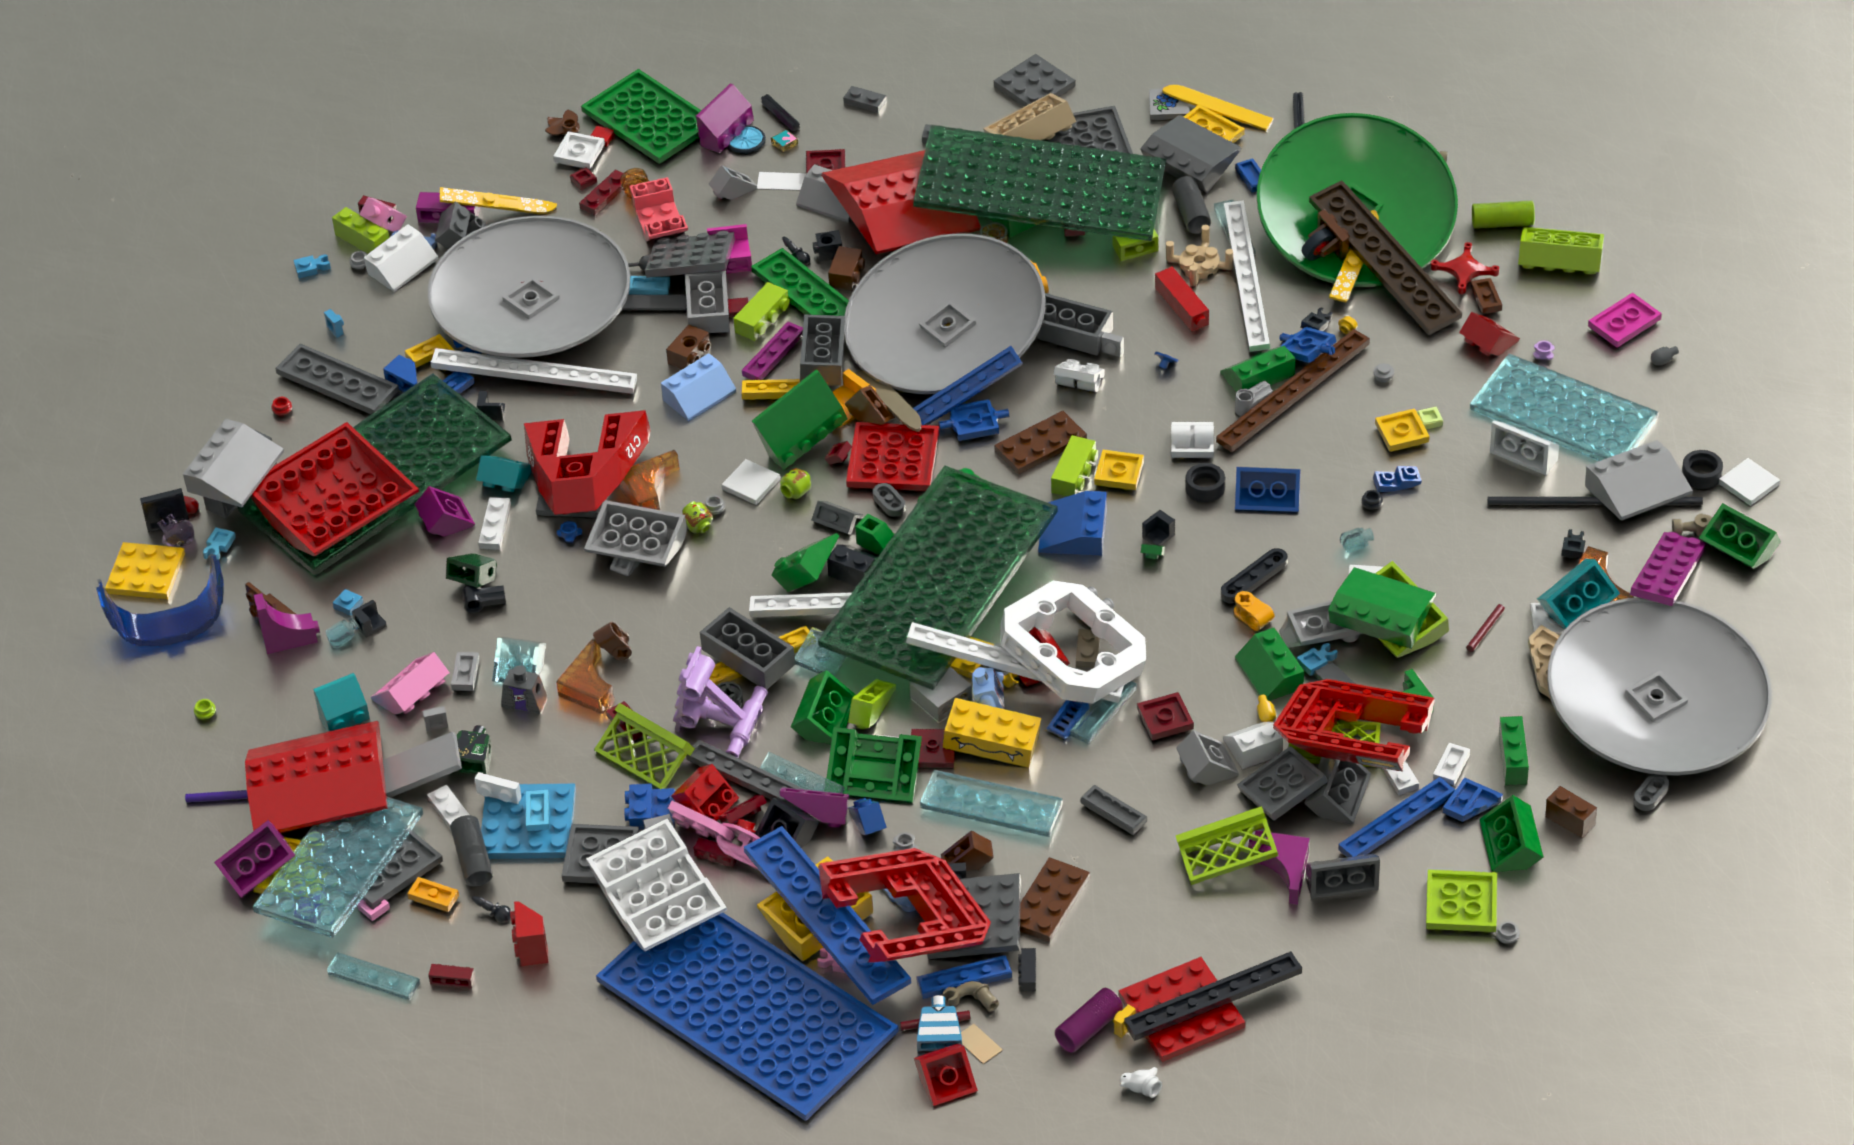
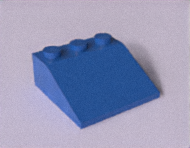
M1084 491L1043 504L1038 553L1102 556L1107 515V492Z

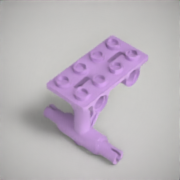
M697 646L695 652H690L686 662V665H688L687 669H682L679 676L681 683L677 690V695L679 696L675 704L677 710L673 718V722H676L675 731L679 732L682 726L694 728L699 718L705 720L709 718L733 726L734 728L730 734L731 742L726 753L739 758L742 748L750 740V735L753 732L758 717L762 714V703L768 692L764 687L756 686L750 700H747L741 709L709 679L715 667V662L710 657L702 655L701 647Z

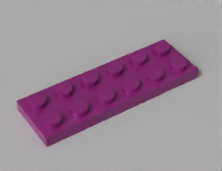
M1664 532L1633 583L1630 595L1673 606L1702 556L1706 543L1697 538L1679 536L1675 532Z

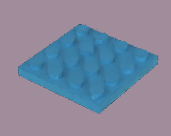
M575 783L519 784L522 798L518 804L485 796L481 832L489 859L565 858L574 817ZM548 790L549 830L527 831L526 791Z

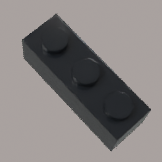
M1021 948V954H1018V962L1021 963V965H1018V974H1021V977H1018V986H1021L1022 992L1036 991V948Z

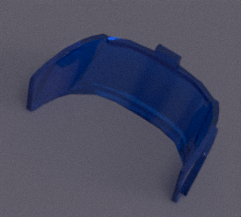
M210 553L211 565L208 583L197 599L183 606L148 614H133L118 607L108 595L101 579H97L99 587H96L100 604L111 627L126 642L140 647L172 645L190 640L207 631L218 619L224 595V579L215 553Z

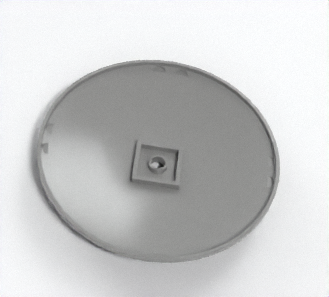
M518 217L482 227L463 237L449 248L437 262L430 276L428 300L432 315L440 328L453 340L470 349L502 357L542 356L577 346L605 329L620 313L627 300L630 289V271L625 255L619 246L606 234L590 225L562 217Z
M947 234L926 238L891 253L871 268L861 279L846 307L845 339L855 362L867 375L877 382L904 392L936 394L1009 346L1014 348L1020 358L1032 344L1041 328L1046 308L1044 286L1032 262L1022 252L1001 240L976 234ZM946 323H952L950 326H944Z
M1637 597L1616 600L1593 608L1579 616L1562 632L1554 645L1548 664L1547 682L1551 702L1559 718L1571 734L1601 757L1620 766L1640 772L1659 775H1686L1720 767L1734 760L1751 747L1764 729L1770 712L1772 699L1770 678L1767 668L1755 647L1740 631L1724 619L1698 606L1677 600L1673 606ZM1651 695L1660 696L1662 699H1654Z

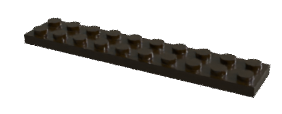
M1342 180L1309 196V203L1318 213L1325 209L1329 214L1334 215L1337 224L1341 228L1347 230L1350 236L1349 247L1428 335L1462 318V312Z

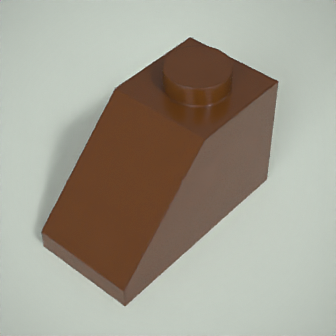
M871 385L860 389L845 403L849 413L858 421L883 425L895 418Z
M972 830L941 854V859H944L948 864L966 863V871L979 870L994 858L991 840Z

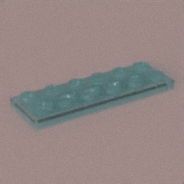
M938 770L933 771L920 801V808L1046 837H1050L1063 805V798Z

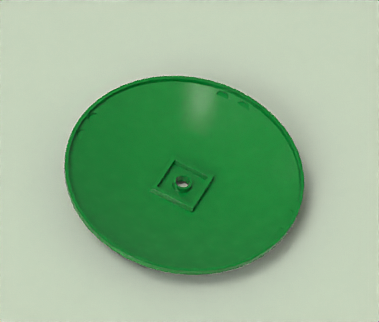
M1340 113L1314 119L1302 124L1284 136L1269 153L1262 166L1257 185L1256 200L1261 224L1271 243L1289 262L1300 270L1335 284L1344 260L1341 261L1333 252L1325 257L1321 256L1316 260L1310 261L1305 258L1301 249L1309 239L1308 235L1317 229L1318 211L1309 203V196L1341 180L1370 211H1377L1380 223L1422 269L1429 265L1444 249L1456 223L1458 211L1457 189L1447 163L1436 148L1424 137L1409 127L1388 118L1363 113ZM1363 263L1354 287L1383 285Z

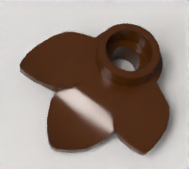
M568 109L564 112L563 118L548 117L549 127L545 129V132L550 135H566L567 132L578 133L580 130V125L577 122L578 115Z

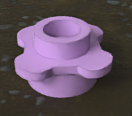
M1539 341L1534 345V358L1548 360L1554 358L1552 351H1554L1555 347L1549 341Z

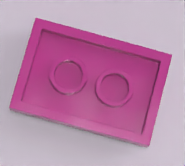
M1632 292L1588 320V327L1615 347H1619L1660 321L1662 313Z

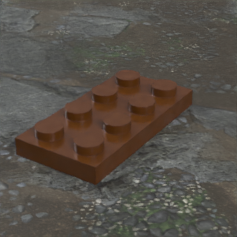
M1062 410L995 444L994 450L1019 475L1064 452L1072 435L1087 439V433Z
M1049 857L1021 901L1020 931L1051 942L1089 881L1090 872Z

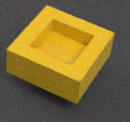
M1127 1005L1122 1011L1116 1013L1113 1019L1115 1035L1123 1038L1128 1032L1124 1025V1018L1136 1014L1134 1007Z

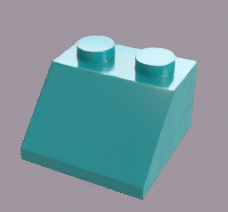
M481 455L476 480L482 481L483 486L495 488L496 484L502 486V490L514 492L515 489L523 488L532 470L529 463L497 456Z
M354 673L313 689L319 719L327 732L351 727L370 719L366 700Z

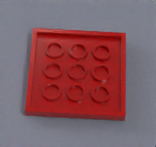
M856 422L846 487L874 488L878 484L887 483L895 490L928 491L931 489L939 426L922 425L921 430L916 432L904 424L885 423L881 425L869 422Z
M1198 957L1118 990V996L1125 1007L1130 1005L1136 1009V1013H1139L1218 980L1203 958ZM1230 1002L1146 1036V1039L1161 1062H1164L1244 1029L1246 1022L1234 1004Z

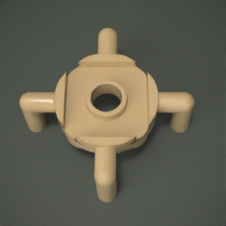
M1208 225L1202 226L1201 245L1190 244L1186 246V250L1180 256L1174 255V242H1166V261L1179 264L1181 271L1183 270L1185 275L1189 277V283L1192 287L1197 285L1199 279L1208 278L1209 274L1213 273L1214 275L1219 269H1233L1232 249L1225 251V262L1220 261L1217 249L1208 247L1210 243V227Z

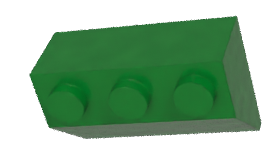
M1280 346L1222 369L1220 374L1236 392L1240 389H1250L1263 381L1272 386L1295 375V357L1285 346Z
M1724 503L1721 504L1699 537L1701 541L1753 569L1769 560L1781 543L1776 531Z
M1275 627L1254 634L1235 655L1236 662L1258 695H1266L1268 701L1294 693L1299 685L1304 684V670Z
M823 671L809 680L791 728L807 741L831 745L833 727L846 728L849 721L851 701L856 694L829 671Z
M1512 795L1479 819L1492 872L1527 870L1544 858L1532 808L1528 803Z

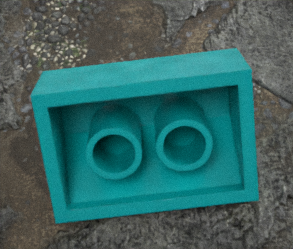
M1586 558L1538 597L1537 600L1547 614L1565 630L1579 616L1593 608L1611 602L1620 592L1595 559Z

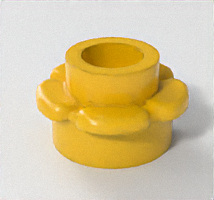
M1345 316L1338 321L1339 330L1345 335L1358 327L1356 320L1350 316Z

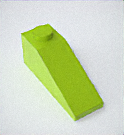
M875 679L855 695L851 701L848 723L855 724L860 729H867L875 724L894 693L896 684Z

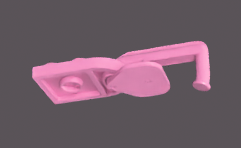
M671 801L668 809L672 814V818L677 821V825L684 829L691 827L696 830L698 835L706 839L708 836L716 839L718 846L725 854L758 869L744 853V846L760 837L734 824H720L677 802ZM735 836L738 837V841L743 842L741 847L732 843Z

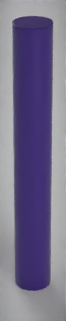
M247 790L185 794L186 803L248 799Z

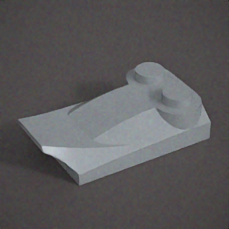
M1332 601L1287 611L1286 620L1279 630L1288 648L1335 639L1354 642L1363 633L1330 623L1328 609Z

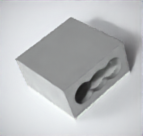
M942 661L910 682V698L935 721L940 723L949 717L955 698L973 701L972 685Z

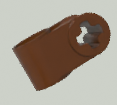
M611 621L593 633L594 640L598 646L606 650L615 659L625 660L631 656L632 650L628 645L629 635L618 627L615 622Z

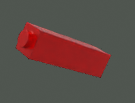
M1173 266L1155 273V289L1191 332L1209 325V309Z

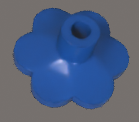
M1157 351L1154 353L1161 359L1159 367L1167 369L1169 363H1178L1179 361Z

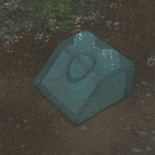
M509 637L497 638L492 681L503 683L508 671L518 665L524 666L527 672L540 675L544 665L546 643Z

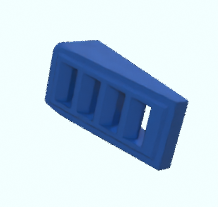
M1066 700L1047 726V731L1066 740L1090 712L1089 703ZM1074 708V709L1078 710V712L1076 713V712L1072 711L1071 709ZM1067 714H1070V715H1072V716H1074V717H1073V719H1072V718H1070V717H1068V716H1066V715H1067ZM1063 719L1069 722V725L1061 722V720ZM1059 725L1065 728L1064 732H1062L1061 730L1055 727Z

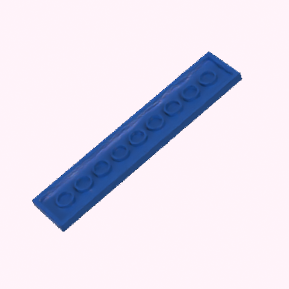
M783 826L744 846V853L872 1005L911 984V977L896 960L868 962L870 954L859 939L862 933L870 932L871 930L851 906L836 908L830 898L823 899L819 869Z

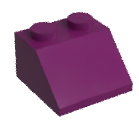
M431 486L425 490L414 504L419 512L418 515L426 525L427 531L433 535L438 534L446 537L472 528L475 525L461 497Z

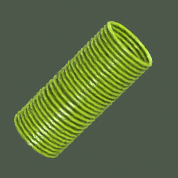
M1532 200L1472 204V225L1474 229L1533 226L1535 223V208Z

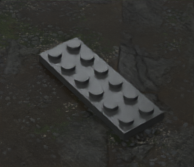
M301 343L275 368L276 374L374 416L399 392L397 384Z

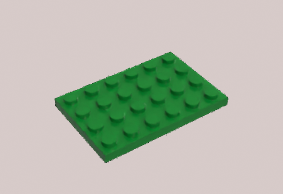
M640 69L635 70L581 105L583 113L605 128L614 130V134L659 164L699 138L696 115L701 110Z

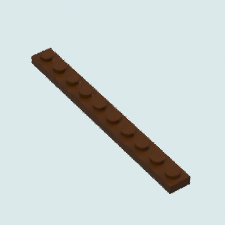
M1353 329L1333 345L1335 347L1333 355L1323 353L1217 435L1216 443L1233 452L1370 344V338Z

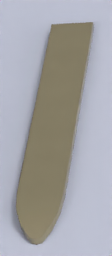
M863 370L855 372L856 375L876 389V393L888 407L889 411L905 426L916 432L921 430L922 424L918 413L892 387L877 382Z

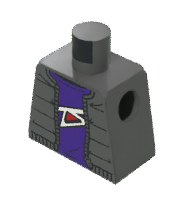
M522 665L510 669L502 686L501 707L541 714L548 697L540 675L527 672L526 668Z

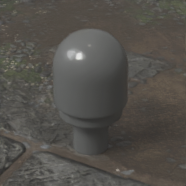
M1677 346L1672 348L1661 347L1652 352L1651 361L1657 366L1664 365L1670 362L1674 355L1679 354Z

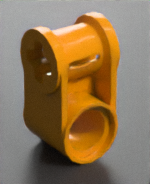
M1241 591L1235 595L1236 606L1234 608V616L1247 624L1252 630L1259 631L1274 619L1275 615L1272 608L1257 599L1250 592Z

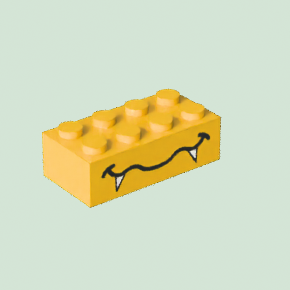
M955 698L944 731L943 748L1029 768L1039 737L1041 718Z

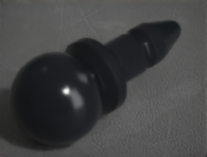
M782 237L784 245L788 247L792 253L791 255L807 266L810 263L809 254L804 252L801 247L797 248L787 237Z
M472 897V900L478 906L491 911L490 916H495L498 922L507 923L511 920L510 911L512 910L506 905L500 906L499 902L494 905L482 897Z

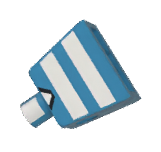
M933 996L931 998V1007H923L921 1010L917 1035V1051H936L957 1043L962 1045V1035L956 1008L954 1006H946L944 996Z

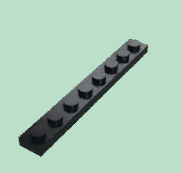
M1292 951L1126 1017L1124 1018V1025L1134 1041L1302 974V966Z

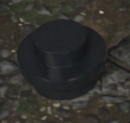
M1368 490L1362 496L1361 503L1367 509H1378L1382 506L1383 498L1378 491Z

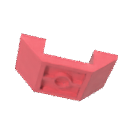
M668 177L630 186L636 216L646 241L688 231L683 215H679L674 203L673 189Z

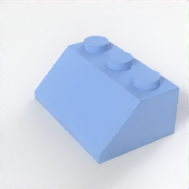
M709 353L661 382L663 401L688 422L737 392L722 363Z

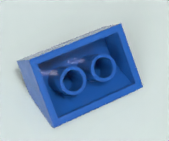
M1236 467L1235 509L1299 512L1301 469Z

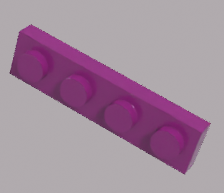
M788 321L742 369V376L750 380H763L802 338L803 327Z

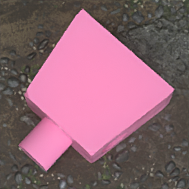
M370 197L367 198L360 212L362 217L392 232L400 230L407 218L401 212ZM390 216H393L391 222L387 221Z

